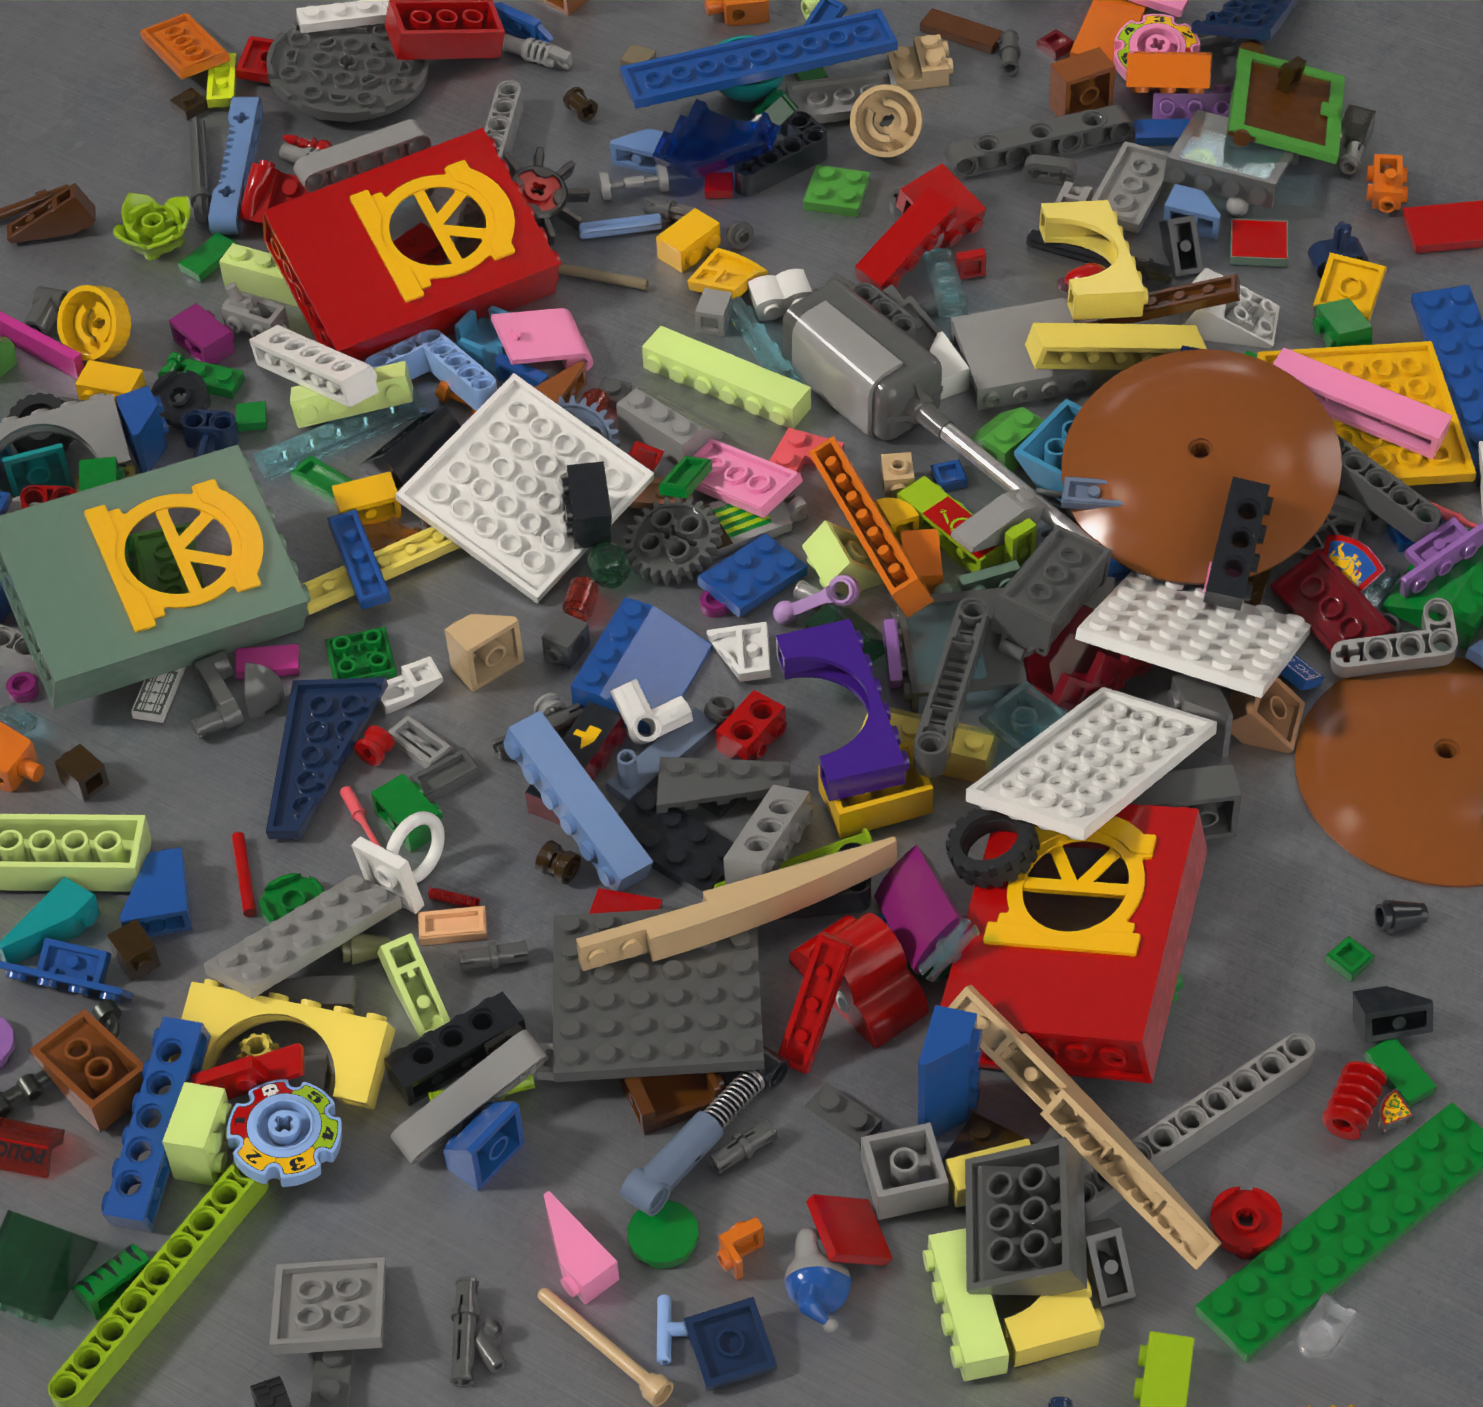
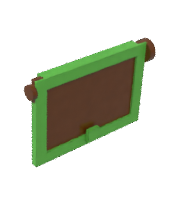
M1254 40L1243 42L1239 46L1235 63L1226 134L1232 136L1234 144L1239 147H1244L1251 141L1336 164L1339 158L1345 76L1305 66L1300 84L1284 93L1276 89L1279 81L1278 72L1280 67L1289 61L1265 55V48L1260 42Z

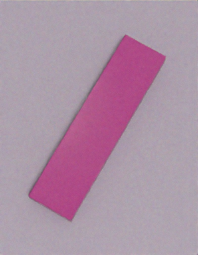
M0 311L1 337H7L15 347L78 379L84 369L81 353Z

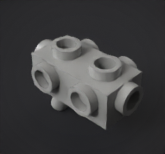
M230 283L226 286L225 289L230 298L223 303L221 315L223 316L224 324L228 325L233 333H239L241 330L255 337L276 325L289 329V320L285 306L252 294L240 292L236 283Z

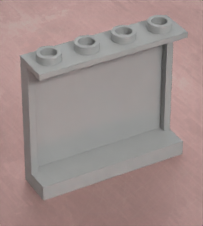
M1064 297L951 317V340L953 346L959 345L963 359L970 368V378L976 392L977 411L1092 390L1093 370L1034 369L1025 346L1033 323H1074Z

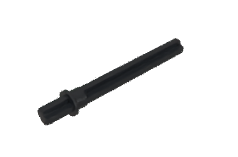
M1034 229L1030 230L1027 234L1026 244L1028 246L1089 263H1097L1108 268L1111 266L1110 262L1103 256L1089 249L1064 243H1044L1041 232ZM1135 257L1136 270L1141 272L1144 281L1152 279L1167 284L1172 283L1175 276V268L1156 263L1152 258L1145 260Z

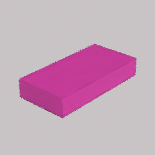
M299 644L236 649L235 674L237 680L245 679L246 663H255L268 667L278 676L300 675Z

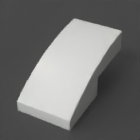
M431 656L401 666L402 675L387 680L388 687L379 701L385 715L414 703L443 682V677Z

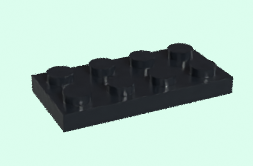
M643 788L618 815L652 859L653 869L703 899V891L713 889L715 884L725 881L724 857L733 845V842L677 807L668 808V813L656 814L657 795Z

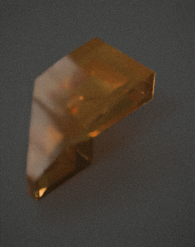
M395 516L391 517L390 523L363 525L373 552L422 530L418 527L410 529L400 524V519Z

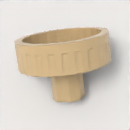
M890 84L871 87L858 97L852 107L850 114L852 135L857 144L871 155L885 158L900 155L908 151L921 135L920 133L923 128L921 106L913 94L903 87ZM894 115L895 119L892 121V124L883 126L882 122L885 120V116Z

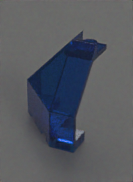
M696 99L688 117L680 114L672 133L663 132L652 156L658 165L665 166L667 169L689 178L697 179L770 152L782 126L772 123L769 114L764 111L758 122L733 120L709 110L706 102Z

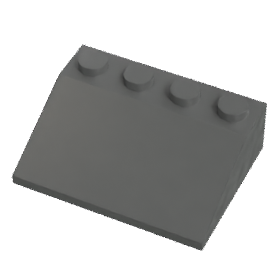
M1063 1137L965 1159L967 1292L969 1294L1058 1295L1087 1289L1083 1156L1069 1140Z

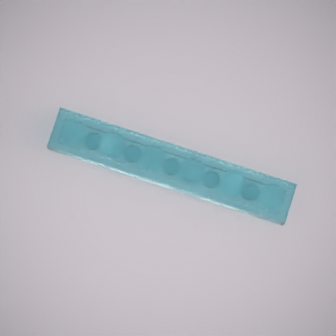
M413 389V402L331 421L252 454L253 460L267 481L293 470L310 455L316 459L323 458L414 420L427 413L426 405Z

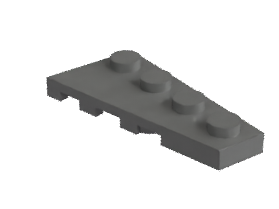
M660 757L656 814L668 813V808L683 806L684 810L698 808L699 803L716 801L717 805L729 804L732 799L745 797L747 801L764 799L772 785L789 787L790 762Z

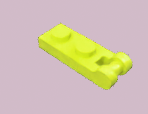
M237 52L228 53L230 61L208 69L206 98L208 108L229 107L232 97H236Z

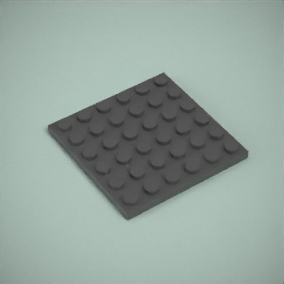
M681 908L554 916V1082L765 1069L758 928L755 927L717 942L652 962L648 952L633 958L623 959L602 967L583 971L578 958L577 938Z

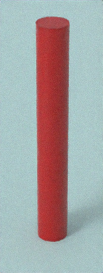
M235 832L231 835L243 915L245 917H253L257 911L245 836L243 832Z

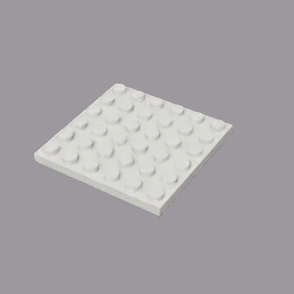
M513 373L395 495L399 503L527 597L538 603L589 549H574L573 538H567L566 513L562 508L561 478L567 477V465L604 461L612 524L654 480V473Z
M1132 570L1078 626L1075 639L1262 698L1308 638L1311 625L1306 623L1304 618L1299 615L1280 614L1274 612V609L1269 606H1254L1244 603V600L1240 611L1204 603V586L1193 587L1187 584L1158 580Z

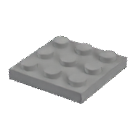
M385 1257L276 1264L269 1341L271 1355L383 1348L386 1287Z

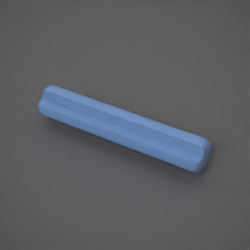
M659 213L582 222L579 224V234L583 240L662 229V219Z

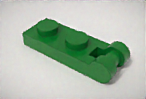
M172 352L166 360L167 365L163 366L158 373V378H160L165 373L174 370L187 373L186 370L193 371L203 378L209 389V394L234 399L245 380L244 371L187 359L177 352Z

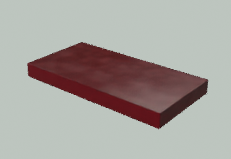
M1320 548L1269 585L1271 591L1292 614L1303 617L1304 621L1311 625V635L1330 655L1333 646L1342 640L1396 634L1395 628ZM1363 653L1358 654L1360 655V661L1362 660ZM1340 656V658H1343L1344 663L1350 662L1346 656Z

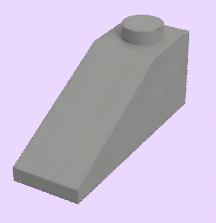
M1024 487L1003 493L955 528L950 536L971 553L1005 543V532L1011 526L1019 524L1027 518H1030L1038 525L1045 503L1038 499L1031 490Z

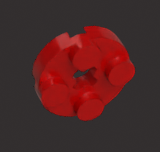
M1241 1186L1232 1187L1220 1193L1214 1200L1208 1227L1222 1243L1220 1245L1222 1248L1234 1253L1240 1259L1248 1260L1255 1255L1261 1254L1280 1238L1283 1224L1282 1212L1278 1202L1266 1191L1252 1187V1191L1240 1190ZM1242 1216L1245 1219L1252 1217V1226L1239 1224L1238 1217Z

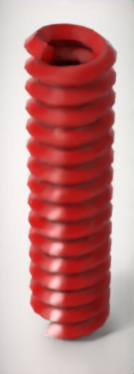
M432 886L428 891L429 898L436 899V901L461 905V907H476L480 904V898H476V896L458 894L454 891L442 890V888H432Z

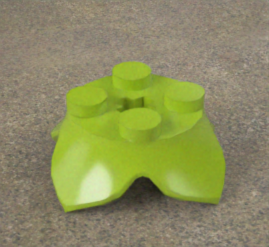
M129 192L121 209L123 225H116L113 228V234L122 242L130 245L133 250L143 254L147 260H155L160 255L171 252L185 243L184 233L191 216L189 197H172L164 205H159L148 195Z

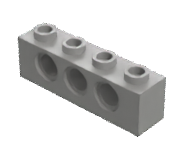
M772 785L724 857L725 885L778 870L783 861L786 862L788 860L790 850L795 843H799L803 830L807 824L810 825L814 818V806L810 802V791Z

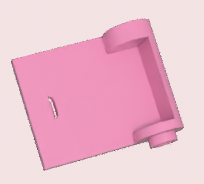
M557 308L491 314V321L511 365L562 360L565 369L579 361L585 363L586 373L592 368L593 358L569 310Z

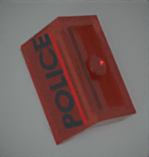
M0 1118V1169L48 1178L52 1149L63 1144L65 1130Z

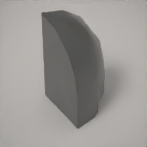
M246 663L245 699L249 718H262L266 716L265 711L273 708L275 705L279 707L284 697L283 685L279 676L270 668L260 664Z

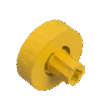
M98 285L78 286L64 297L59 307L57 316L59 338L62 344L81 353L83 361H107L122 352L130 336L131 316L128 305L125 303L124 298L113 288ZM89 332H90L94 337H96V340H94V338L91 337V335L89 334Z

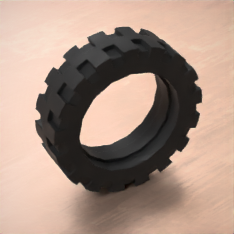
M972 809L967 812L968 816L959 818L956 821L957 826L955 829L951 828L948 833L949 840H946L947 855L957 876L960 879H964L966 884L970 886L977 884L979 888H987L988 885H993L994 888L1003 886V882L1010 881L1011 883L1017 880L1019 874H1025L1030 869L1031 862L1035 863L1038 857L1036 850H1040L1039 837L1032 823L1009 818L1008 815L993 810ZM1001 830L1012 831L1018 834L1015 844L1006 853L997 858L974 860L968 857L972 845L988 833Z

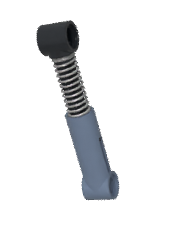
M763 1045L765 1069L741 1071L733 1079V1082L710 1103V1106L704 1111L697 1112L643 1169L638 1167L628 1175L620 1191L621 1198L650 1217L660 1212L667 1202L670 1192L723 1137V1129L733 1121L734 1117H737V1113H741V1109H745V1105H748L749 1101H752L753 1097H756L757 1093H760L761 1090L766 1088L773 1090L780 1085L788 1072L789 1060Z

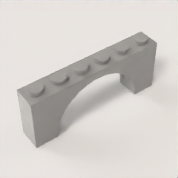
M95 394L87 401L79 403L77 401H68L61 404L60 408L52 410L38 409L33 411L30 416L22 418L11 416L3 419L0 423V454L10 444L23 437L38 433H56L80 442L96 458L116 456L119 468H124L125 471L134 469L113 394Z

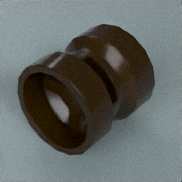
M550 840L540 849L536 857L535 868L544 874H553L554 878L562 884H568L573 880L580 868L581 856L571 850L564 851L560 844Z

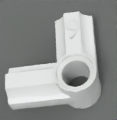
M637 679L610 691L627 726V735L635 744L649 743L693 721L692 711L682 696L651 710ZM640 720L647 722L650 726L651 731L648 737H644L638 732L637 727Z

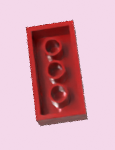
M493 0L388 1L384 26L397 60L500 58L505 30Z

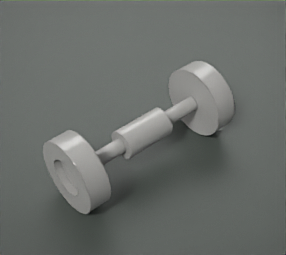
M666 164L656 165L657 176L643 178V175L623 178L624 181L609 182L608 172H600L599 182L602 200L611 199L610 188L624 186L625 189L642 187L644 183L657 181L660 192L669 191Z

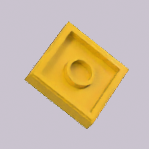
M1330 252L1313 303V309L1316 310V305L1350 298L1370 323L1387 267Z

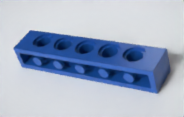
M163 1016L160 1028L157 1027L154 1031L152 1038L153 1051L150 1060H146L142 1070V1087L140 1092H137L133 1098V1116L130 1125H126L124 1128L121 1155L113 1163V1181L110 1190L105 1192L101 1203L102 1215L111 1226L149 1233L153 1231L171 1171L162 1141L184 1082L191 1083V1075L201 1072L211 1038L210 1033L201 1022ZM181 1053L176 1061L168 1062L172 1055ZM168 1085L171 1086L167 1093L158 1095L161 1088ZM161 1118L157 1126L148 1128L149 1123L153 1119ZM151 1151L147 1159L138 1161L139 1156L143 1152ZM141 1184L140 1189L136 1193L127 1195L128 1190L133 1185Z

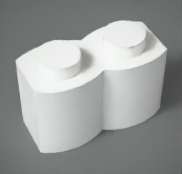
M803 269L786 270L776 276H760L748 282L749 298L759 321L775 320L783 316L790 306L812 293Z

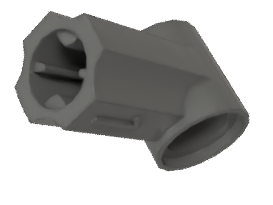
M38 286L33 294V307L23 323L47 335L58 316L59 307L68 291Z

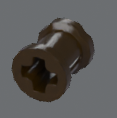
M580 87L571 88L563 97L564 106L567 109L573 110L576 113V117L582 122L591 120L597 113L598 104L593 99H588L584 94V90Z

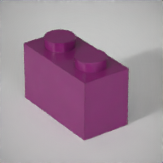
M195 303L169 319L173 341L197 361L216 365L235 353L233 342L235 336L231 328L226 324L220 323L210 310L206 311L199 304Z

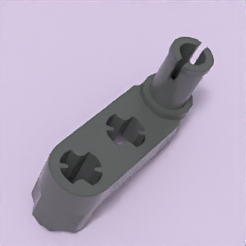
M220 651L193 662L196 675L216 708L215 711L190 721L197 738L201 739L203 736L222 728L228 730L244 723L241 710L223 680L234 675L225 652Z

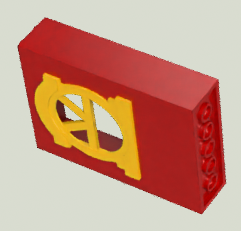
M483 127L263 210V241L316 341L364 363L369 356L425 330L435 329L445 336L455 333V325L470 309L476 311L478 321L481 317L489 319L488 309L492 305L508 312L556 293V285L559 280V266H561V260L557 251L551 250L548 244V237L544 228L538 227L535 221L533 208L530 204L526 205L520 185L517 181L513 182L506 160L500 159L493 137H488ZM431 188L453 189L455 191L454 194L437 214L425 190ZM414 195L451 264L439 266L421 264L404 256L394 245L389 231L390 219L397 206L407 197ZM467 196L471 197L480 206L486 219V228L444 224ZM450 236L481 239L482 242L472 254L463 259Z
M1129 804L1084 841L1074 840L1065 834L1053 830H1044L1033 824L1040 842V850H1036L1038 857L1035 863L1042 856L1050 853L1061 879L1028 877V873L1035 865L1034 862H1031L1030 869L1025 874H1019L1018 879L1011 883L1006 881L1003 882V886L995 888L993 885H988L987 888H979L975 884L965 918L972 934L957 946L940 1006L949 1007L966 986L972 985L1019 1033H1027L1069 1076L1152 1084L1207 856V847L1199 809L1151 804ZM1001 830L991 832L983 860L997 858L1006 853L1015 844L1018 834L1012 831ZM1063 847L1104 849L1108 851L1077 880ZM1121 858L1124 860L1129 872L1128 884L1094 882L1117 859ZM1023 891L1124 900L1117 910L1101 923L1084 930L1068 932L1047 928L1034 920L1024 905ZM982 1050L979 1067L1001 1069Z

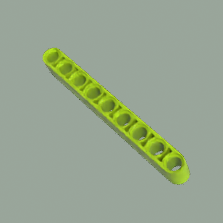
M234 1162L230 1165L51 1378L48 1384V1392L54 1407L90 1406L264 1196L269 1188V1180L266 1184H261L251 1178H246L247 1176L241 1172ZM212 1227L209 1230L202 1231L204 1228ZM184 1254H189L188 1256H186V1257H184V1258H179L180 1256H182V1255H184ZM167 1281L162 1285H157L159 1282ZM144 1308L138 1313H133L137 1309ZM121 1336V1337H120L119 1339H117V1340L109 1341V1340H111L113 1337ZM92 1364H98L92 1369H86ZM74 1392L71 1396L62 1398L65 1394Z

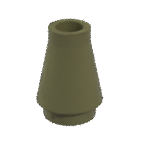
M361 933L340 945L342 963L350 962L352 966L379 958L377 952L380 946L389 943V936Z

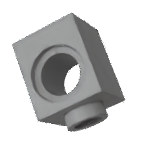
M704 288L695 310L697 333L725 336L733 315L732 292Z

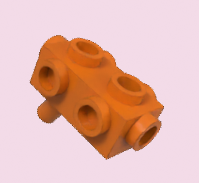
M1374 154L1373 165L1367 166L1366 182H1372V184H1367L1366 201H1372V209H1379L1383 213H1391L1394 210H1401V204L1407 203L1408 186H1403V184H1407L1408 167H1403V155Z

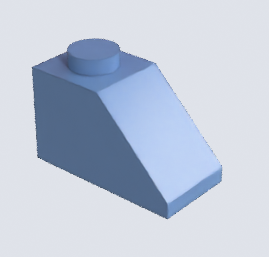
M647 128L613 139L610 142L611 162L613 165L657 175L656 165L665 163L666 168H668L675 156L674 134Z
M1175 184L1164 206L1163 221L1195 215L1198 235L1217 240L1219 237L1221 214L1202 190Z

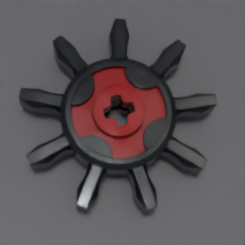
M537 147L533 157V166L523 168L520 167L508 152L503 154V159L506 160L509 166L513 182L517 181L523 194L522 198L526 205L530 204L533 208L535 221L538 227L544 228L549 246L554 245L556 231L553 223L559 219L579 231V224L583 222L584 218L567 208L566 204L571 202H588L590 188L567 189L564 181L573 174L575 163L571 160L564 164L557 172L543 167L545 159L543 147Z

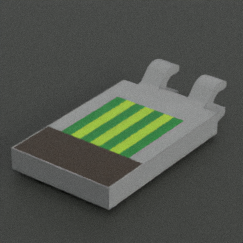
M792 491L765 518L721 500L704 505L705 508L710 506L713 514L717 515L723 535L720 536L723 544L717 547L719 556H710L713 561L737 552L765 533L774 538L792 531V523L808 518V514L804 509L808 507L806 501L802 496L795 498V494Z

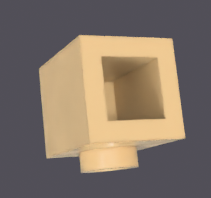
M911 452L881 454V479L884 498H897V493L915 482Z

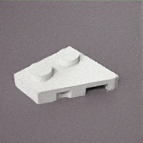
M767 622L707 630L709 642L740 682L772 678Z

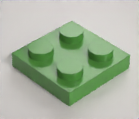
M816 165L803 201V210L858 217L870 183V172Z

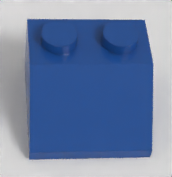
M145 386L114 397L127 444L141 473L153 470L168 447L165 434L169 433L164 416H160V413L164 412V407L159 395L153 396L149 386Z
M514 1101L490 1102L482 1111L476 1112L470 1119L467 1127L459 1135L452 1136L443 1150L447 1169L479 1191L525 1144L519 1105Z

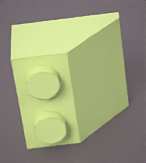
M825 520L802 545L808 556L807 562L818 573L820 577L819 582L823 588L827 587L830 581L839 575L854 577L860 585V591L884 583L854 531ZM840 582L836 587V592L848 596L849 587L846 583Z

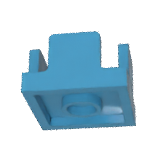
M492 305L488 309L489 319L481 317L477 321L476 311L470 309L455 325L456 345L497 380L495 358L500 353L507 354L491 321V314L510 312Z

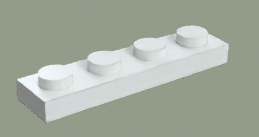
M359 0L296 8V17L301 33L385 23L389 0Z

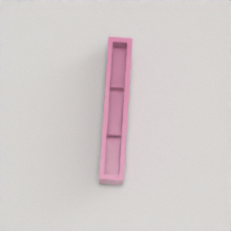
M1284 347L1273 365L1288 372L1302 382L1317 397L1332 419L1432 460L1446 438L1452 419L1450 414Z

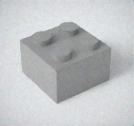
M931 1123L861 1137V1162L878 1220L948 1205L949 1182Z

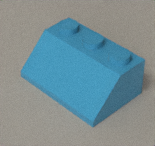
M1065 399L1014 451L1015 458L1037 488L1063 492L1061 463L1063 448L1068 431L1082 406L1068 399Z

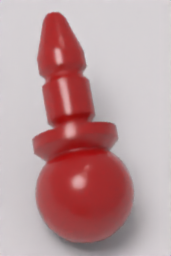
M285 134L282 136L283 140L287 143L304 149L306 147H313L323 150L333 146L328 140L317 141L315 137H313L312 141H309L302 137L299 138L297 135Z

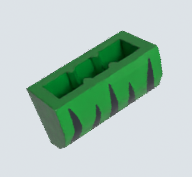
M132 1243L71 1287L72 1293L97 1321L109 1311L151 1260L137 1245Z

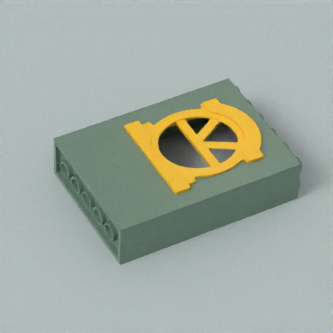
M239 445L0 515V582L53 709L193 665V662L220 651H224L225 654L236 651V649L246 648L303 629L305 617L308 616L307 606L311 601L308 588L305 584H300L297 577L299 575L297 564L293 558L289 559L287 555L285 537L282 532H277L274 526L275 516L270 506H265L262 499L264 497L262 486L258 480L254 481L251 474L252 466L247 454H242ZM190 508L200 511L201 514L179 536L168 509ZM156 514L190 593L169 594L153 590L137 580L129 570L125 560L126 540L132 529L145 517ZM215 519L225 528L229 535L232 554L231 556L189 550L186 547ZM190 562L224 567L226 570L214 583L202 588Z

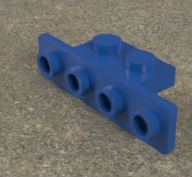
M45 938L36 969L0 961V969L7 971L6 977L13 980L26 982L27 976L38 979V985L57 989L58 983L69 986V992L88 996L89 990L100 993V999H112L115 1003H119L120 998L131 1000L133 993L104 984L112 953Z

